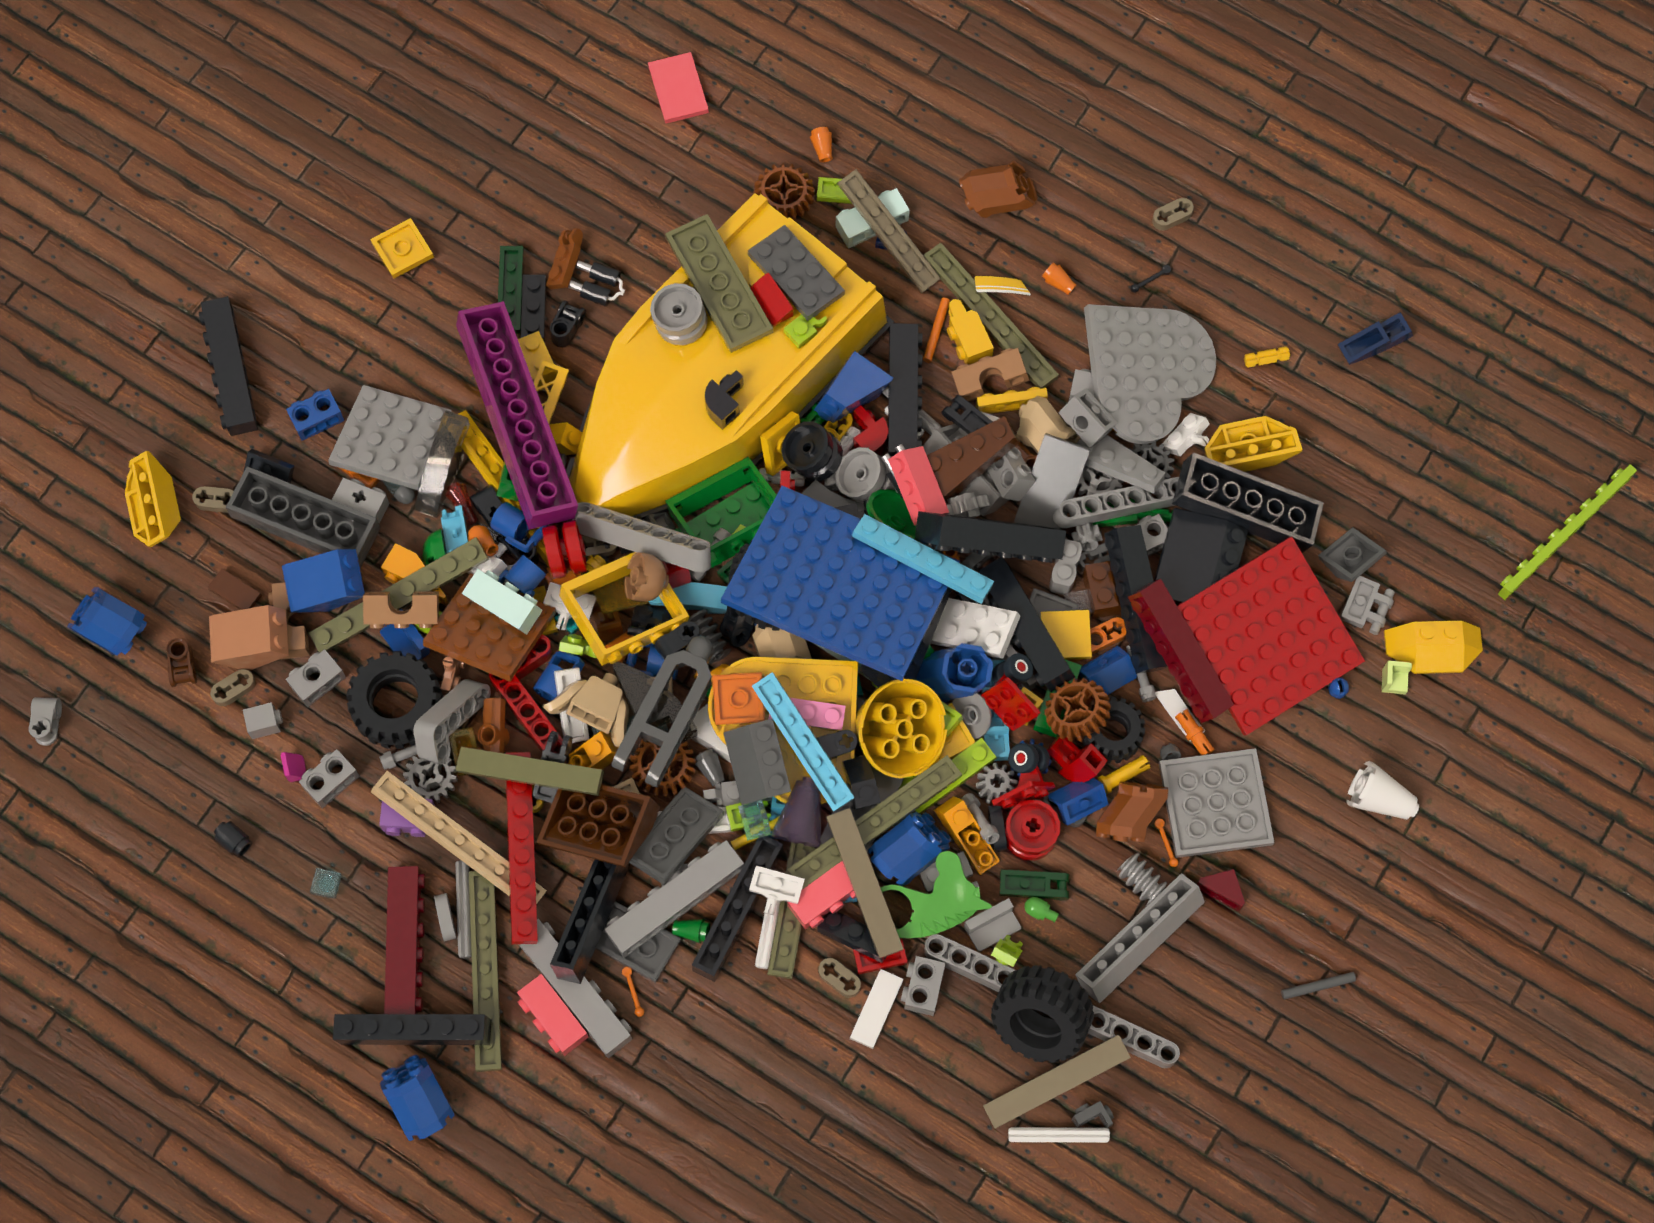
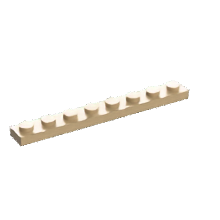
M386 771L372 788L371 793L510 896L509 862L390 772ZM536 883V904L547 891L538 883Z

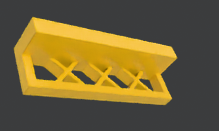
M542 360L534 380V385L537 392L545 389L548 395L547 402L541 405L544 407L545 416L548 424H550L569 370ZM544 368L558 372L554 381L545 383L542 377ZM539 381L542 383L540 387H538ZM552 386V389L549 392L547 387Z

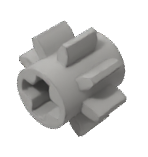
M1092 523L1077 526L1076 532L1071 533L1073 541L1080 542L1083 551L1096 549L1098 541L1103 540L1098 525L1093 526Z

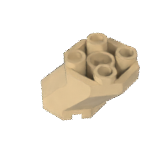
M1037 396L1030 399L1027 405L1023 404L1019 410L1020 427L1016 437L1025 446L1032 447L1037 454L1045 433L1075 444L1080 440V436L1076 435L1077 433L1067 426L1046 398Z
M758 624L755 626L756 631L752 636L759 657L812 659L805 639L782 629L772 631L770 627L761 629L758 628Z

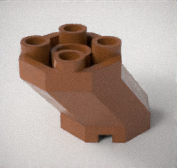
M1015 161L1007 165L971 170L959 179V184L966 195V206L969 210L974 209L982 218L998 213L1028 209L1035 205L1036 202L1034 201L1038 197L1030 177L1025 179L1023 173L1026 172L1025 169Z
M1119 782L1118 793L1097 820L1096 836L1110 838V835H1113V840L1128 842V837H1131V841L1145 842L1146 828L1167 800L1168 787L1152 784L1143 785L1135 782Z

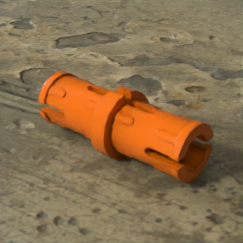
M1188 709L1175 716L1187 734L1185 737L1188 741H1192L1200 756L1207 753L1210 754L1215 750L1204 735V729L1202 726H1198Z

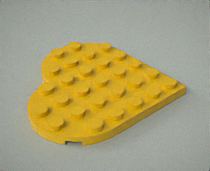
M750 657L734 662L720 674L762 672L763 679L773 672L790 698L844 705L845 713L842 730H850L855 733L858 662ZM712 685L708 698L709 720L716 735L726 745L724 732L754 723L715 725ZM764 706L765 721H766V720H768L769 712L767 711V709H766L765 706ZM773 721L791 788L790 793L775 796V798L787 805L801 808L815 807L826 803V799L775 721ZM809 726L816 738L839 732V730ZM847 734L842 735L843 740L839 741V744L845 745L846 748L851 747L850 743L854 741L853 737L848 738ZM855 749L831 760L846 784L847 779L842 761L853 759Z

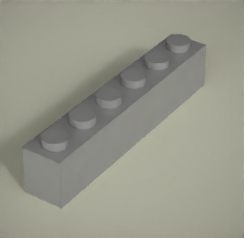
M727 840L723 843L717 842L708 849L709 853L704 857L693 859L688 864L689 868L685 871L674 873L663 887H655L647 894L648 898L641 903L636 901L628 907V912L622 917L616 916L607 923L608 927L604 929L606 935L623 958L741 872L744 862Z
M1181 873L1075 974L1081 988H1084L1088 995L1100 1004L1205 903L1199 886Z
M537 919V944L518 945L609 1059L632 1040L629 1034L632 1031L631 1027L624 1019L618 1020L614 1015L617 1010L608 999L606 1001L602 1000L599 996L601 990L593 980L588 982L583 977L581 984L557 979L550 966L559 944L553 938V935L556 933L547 922L542 924Z

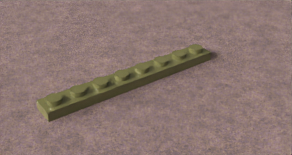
M939 243L923 255L939 275L942 282L961 300L966 309L978 313L985 330L1003 350L1009 348L1019 349L1029 380L1040 389L1046 388L1058 379L1059 374L987 293L976 291L975 280L942 243Z
M475 537L381 592H390L392 606L397 610L403 609L412 604L414 591H435L486 562L489 558L479 539ZM363 602L309 632L318 652H322L324 649L328 652L370 628V624H364Z
M948 755L855 821L864 846L962 777V773ZM832 837L787 869L789 875L805 879L802 889L842 861L834 838Z
M470 871L469 895L474 1014H485L492 1020L490 1045H475L476 1072L502 1070L495 885L478 872Z

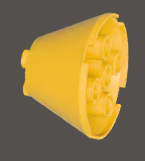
M898 679L892 680L879 687L859 708L856 713L855 734L866 759L876 770L894 778L917 776L930 768L942 752L947 736L944 720L946 712L938 695L924 683L912 679H903V681Z

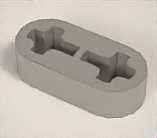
M447 893L436 895L434 900L443 940L456 939V930Z

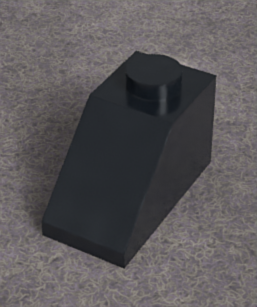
M862 756L842 761L848 787L855 796L852 800L853 808L858 809L881 803L876 780L866 757Z

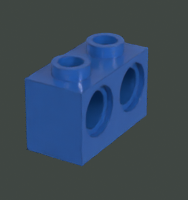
M329 389L318 391L304 401H296L286 409L301 441L344 421L342 413ZM325 405H329V406H330V407H329L327 410H325V411H321V410H320L321 407H323V406H325ZM301 416H309L306 420L299 421Z

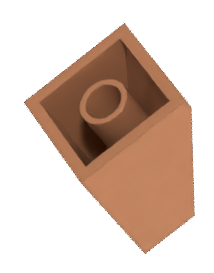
M265 605L209 616L211 663L250 671L289 656L285 609Z

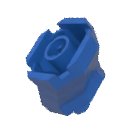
M94 587L91 591L95 594L92 597L86 595L71 616V619L75 621L74 624L69 623L67 627L112 655L118 656L121 652L127 654L133 645L132 639L136 633L140 634L146 627L147 622L143 620L145 615L99 587Z
M961 643L955 648L935 651L931 656L924 659L916 681L929 686L942 702L947 703L956 698L973 696L988 686L991 680L993 662L987 657L981 646Z
M915 812L910 813L901 823L877 840L868 849L869 854H874L871 857V861L885 877L891 879L894 876L899 879L896 883L903 886L908 885L917 875L933 864L941 852L950 849L951 837L934 824L935 820L930 814L924 812L921 815Z
M413 1055L405 1060V1064L396 1069L393 1067L384 1071L381 1075L383 1080L380 1082L381 1089L409 1141L414 1140V1135H417L419 1139H425L446 1126L445 1119L448 1115L451 1119L455 1116L426 1058L420 1059L418 1055Z

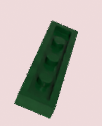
M500 246L498 303L504 301L515 333L521 334L523 246Z

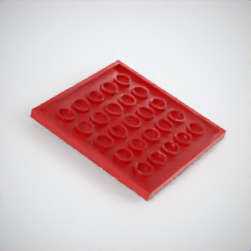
M1293 537L1285 539L1177 605L1234 703L1228 710L1243 735L1250 734L1330 684L1334 679L1341 677L1365 662Z

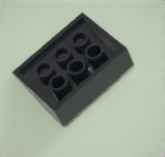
M1178 508L1173 509L1154 581L1161 578L1175 604H1181L1238 569L1248 529L1227 520Z

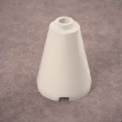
M1371 761L1364 763L1368 767L1364 771L1359 769L1348 791V794L1352 796L1351 801L1347 800V804L1353 808L1406 820L1410 816L1414 817L1419 809L1417 797Z

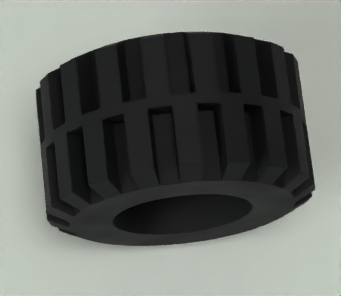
M1111 697L1109 700L1111 704V710H1109L1110 719H1105V721L1114 720L1121 723L1126 729L1127 737L1119 741H1112L1104 737L1101 731L1100 734L1093 732L1091 739L1084 736L1083 745L1086 747L1092 743L1108 760L1107 763L1110 764L1111 760H1115V764L1121 763L1122 759L1127 761L1131 758L1132 754L1135 755L1145 734L1144 718H1140L1142 715L1141 711L1134 710L1135 705L1132 702L1128 705L1125 703L1126 699L1121 698L1120 701H1116V697ZM1095 704L1092 705L1091 711L1094 710Z

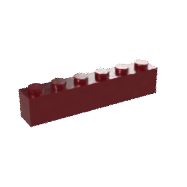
M1161 578L1145 585L1128 596L1133 610L1141 619L1145 631L1152 638L1158 653L1162 655L1169 672L1174 676L1180 686L1181 693L1187 698L1194 715L1199 721L1203 723L1212 720L1232 707L1234 703Z
M418 866L388 867L384 1014H418V1012L423 1011V999L419 997V987H423V972H419V963L424 961V949L420 947V938H424V923H420V914L425 912V899L421 898V889H425V874H421Z

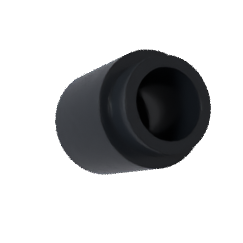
M232 821L222 822L214 831L216 834L214 840L231 855L241 857L252 845L249 836Z

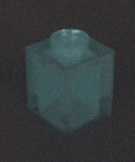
M762 800L738 806L747 841L771 835L767 813Z

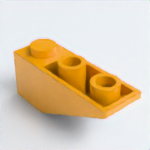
M395 543L381 569L385 575L384 578L395 584L425 567V565L416 553ZM438 588L435 591H439V603L447 606L446 595L441 588Z
M600 731L570 753L567 764L603 769L612 763L619 747L613 744L611 732L606 734Z
M953 796L934 810L946 831L960 850L964 851L966 858L979 875L1000 862L991 845L987 844L981 837V829L964 800Z

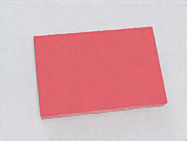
M691 52L648 62V68L665 124L709 113Z

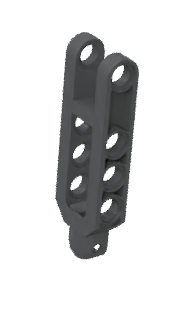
M696 636L689 642L686 650L666 656L613 758L612 767L624 772V767L630 756H634L643 738L661 747L645 779L646 783L656 788L660 785L712 685V676L708 663L713 654V646L710 639L706 636ZM687 665L696 669L698 676L667 733L648 724V721L653 712L656 713L658 702L664 691L668 690L669 681L675 670Z

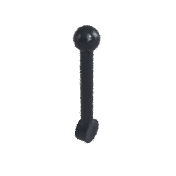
M1164 265L1158 273L1139 284L1131 285V291L1136 293L1139 291V288L1163 274L1169 275L1171 267Z

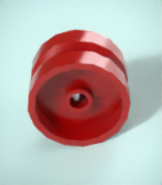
M576 520L563 523V538H561L558 527L555 525L542 527L546 554L554 579L566 577L568 572L566 561L568 560L574 574L587 572L585 545Z
M1026 800L1018 803L1011 809L1006 819L1005 834L1007 848L1015 856L1023 860L1036 861L1046 857L1053 850L1060 834V820L1056 811L1049 804L1040 800Z

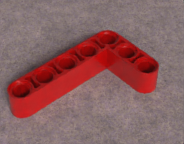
M541 635L527 656V662L520 666L511 681L505 679L497 680L495 675L489 673L493 687L502 699H506L507 706L542 753L546 748L551 731H557L519 680L551 658L553 654L549 638ZM539 645L547 647L543 652H536L535 648ZM513 691H519L521 693L520 696L515 699L508 697L509 694ZM528 709L535 711L531 717L526 718L522 716L523 712ZM541 728L549 730L545 736H537L536 733ZM558 735L556 747L561 748L563 739Z

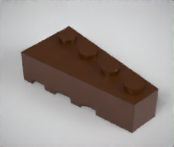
M1005 416L927 455L946 504H948L947 499L961 493L976 477H980L989 466L996 463L1019 444Z

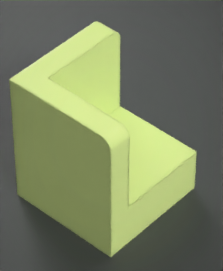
M1388 660L1382 669L1381 692L1406 695L1408 692V673L1412 669V663Z

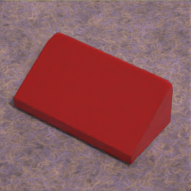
M769 272L750 287L773 327L794 316L793 307Z

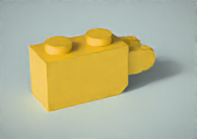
M953 299L949 302L948 316H950L947 333L950 340H954L957 345L956 352L958 358L964 360L965 364L971 365L977 363L983 357H992L994 347L978 313L973 310L966 312L964 305H962L959 299Z

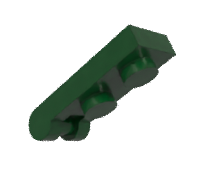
M1001 869L999 896L1069 900L1067 883L1070 882V874ZM1050 882L1057 883V890L1050 889Z

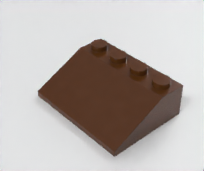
M602 784L599 796L558 789L536 843L626 867L651 832L660 807L649 796Z

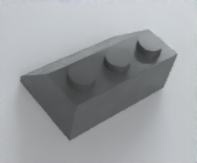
M773 719L746 725L723 733L742 805L791 792Z

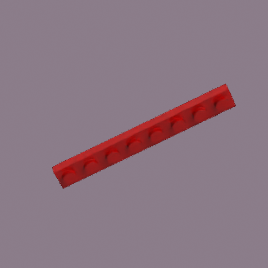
M506 752V754L531 758V752ZM506 780L511 944H537L532 785Z

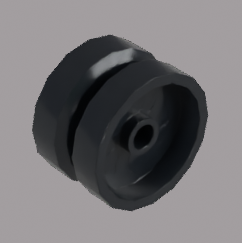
M813 421L802 422L794 426L783 440L781 450L785 463L804 479L811 482L815 480L823 481L831 477L840 466L843 456L840 441L822 425Z

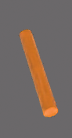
M941 298L922 359L927 363H931L949 307L950 300L948 298Z

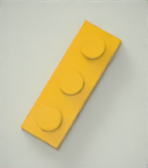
M1032 387L1020 392L1010 390L999 395L987 393L977 397L976 408L987 414L1020 410L1023 404L1027 405L1030 399L1037 396L1048 399L1047 388Z

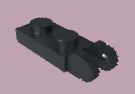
M551 731L541 760L567 764L573 738L566 735L562 741L560 753L555 752L554 749L557 746L559 734L558 732ZM534 785L532 797L552 803L558 789Z

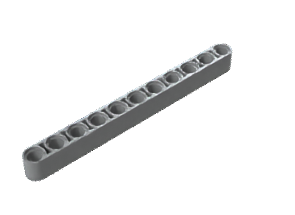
M931 935L925 943L924 954L928 959L945 962V968L999 992L1002 986L998 981V976L1003 974L1009 976L1010 973L1015 971V969L1003 965L942 935ZM938 943L942 946L943 950L939 953H933L930 951L929 945ZM957 953L962 954L965 957V962L957 964L952 960V956ZM984 964L988 968V972L986 974H979L976 972L975 966ZM1093 1006L1094 1017H1098L1103 1021V1027L1095 1028L1091 1024L1088 1034L1107 1041L1115 1037V1028H1122L1127 1036L1121 1040L1129 1053L1161 1068H1170L1178 1060L1180 1051L1175 1043ZM1141 1038L1146 1039L1150 1044V1048L1147 1050L1141 1049L1137 1044V1040ZM1167 1049L1171 1051L1173 1059L1169 1061L1163 1059L1161 1050Z

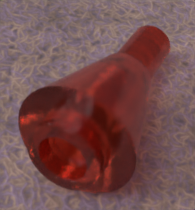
M456 482L450 485L445 496L455 506L462 505L464 515L470 525L476 523L478 519L471 508L466 484Z

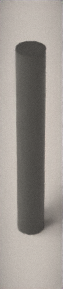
M1349 972L1281 990L1283 1000L1352 983L1356 981L1354 972Z

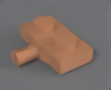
M451 657L443 659L445 672L440 688L443 696L461 682V677H459L460 670L466 666V663Z

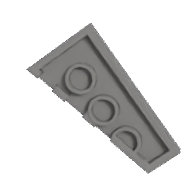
M1108 435L1091 448L1081 438L1076 443L1091 449L1085 466L1153 494L1165 479L1164 471Z

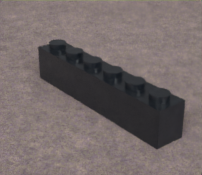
M227 296L201 302L202 311L199 312V318L202 326L205 325L206 332H203V338L206 346H210L211 352L207 353L210 367L214 366L215 370L211 377L214 387H218L219 394H216V401L218 407L223 409L224 415H220L222 427L228 430L230 436L259 430L231 301Z
M890 323L889 375L893 377L888 385V454L890 457L897 454L895 448L900 444L905 449L922 446V440H917V432L922 431V418H918V411L922 410V397L918 396V389H922V375H918V368H922V354H918V347H922L923 334L918 333V324Z
M1141 525L1115 528L1104 534L1105 546L1109 553L1110 568L1114 575L1115 590L1119 597L1121 616L1126 628V639L1132 655V664L1136 674L1159 671L1168 666L1162 655L1158 653L1155 643L1145 631L1141 619L1133 610L1128 596L1153 582Z
M1000 557L978 570L980 574L994 581L990 590L993 598L989 599L993 607L1019 613L1020 619L1012 639L1018 649L1023 647L1026 652L1025 656L1029 658L1032 666L1038 672L1034 676L1041 687L1046 685L1048 690L1052 692L1056 689V686L1064 685V680L1068 682L1075 678L1074 673L1005 559Z
M760 833L692 963L693 972L713 982L716 981L761 895L749 891L755 867L760 866L774 870L783 852L782 843Z
M594 859L550 963L557 979L581 984L630 863L626 867H621Z
M335 1014L333 1040L341 1045H490L492 1020L485 1014Z

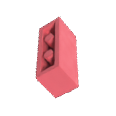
M923 446L902 450L888 459L914 526L917 525L918 511L938 514L949 513Z
M841 861L802 889L798 904L787 902V906L805 930L810 926L813 929L824 921L823 916L830 911L832 914L839 911L844 906L843 902L849 897L852 899L856 898L843 862Z
M542 974L517 992L520 997L517 1003L526 1014L529 1011L536 1019L532 1022L539 1032L543 1033L545 1031L551 1039L547 1042L555 1053L561 1051L566 1056L589 1038L587 1032Z

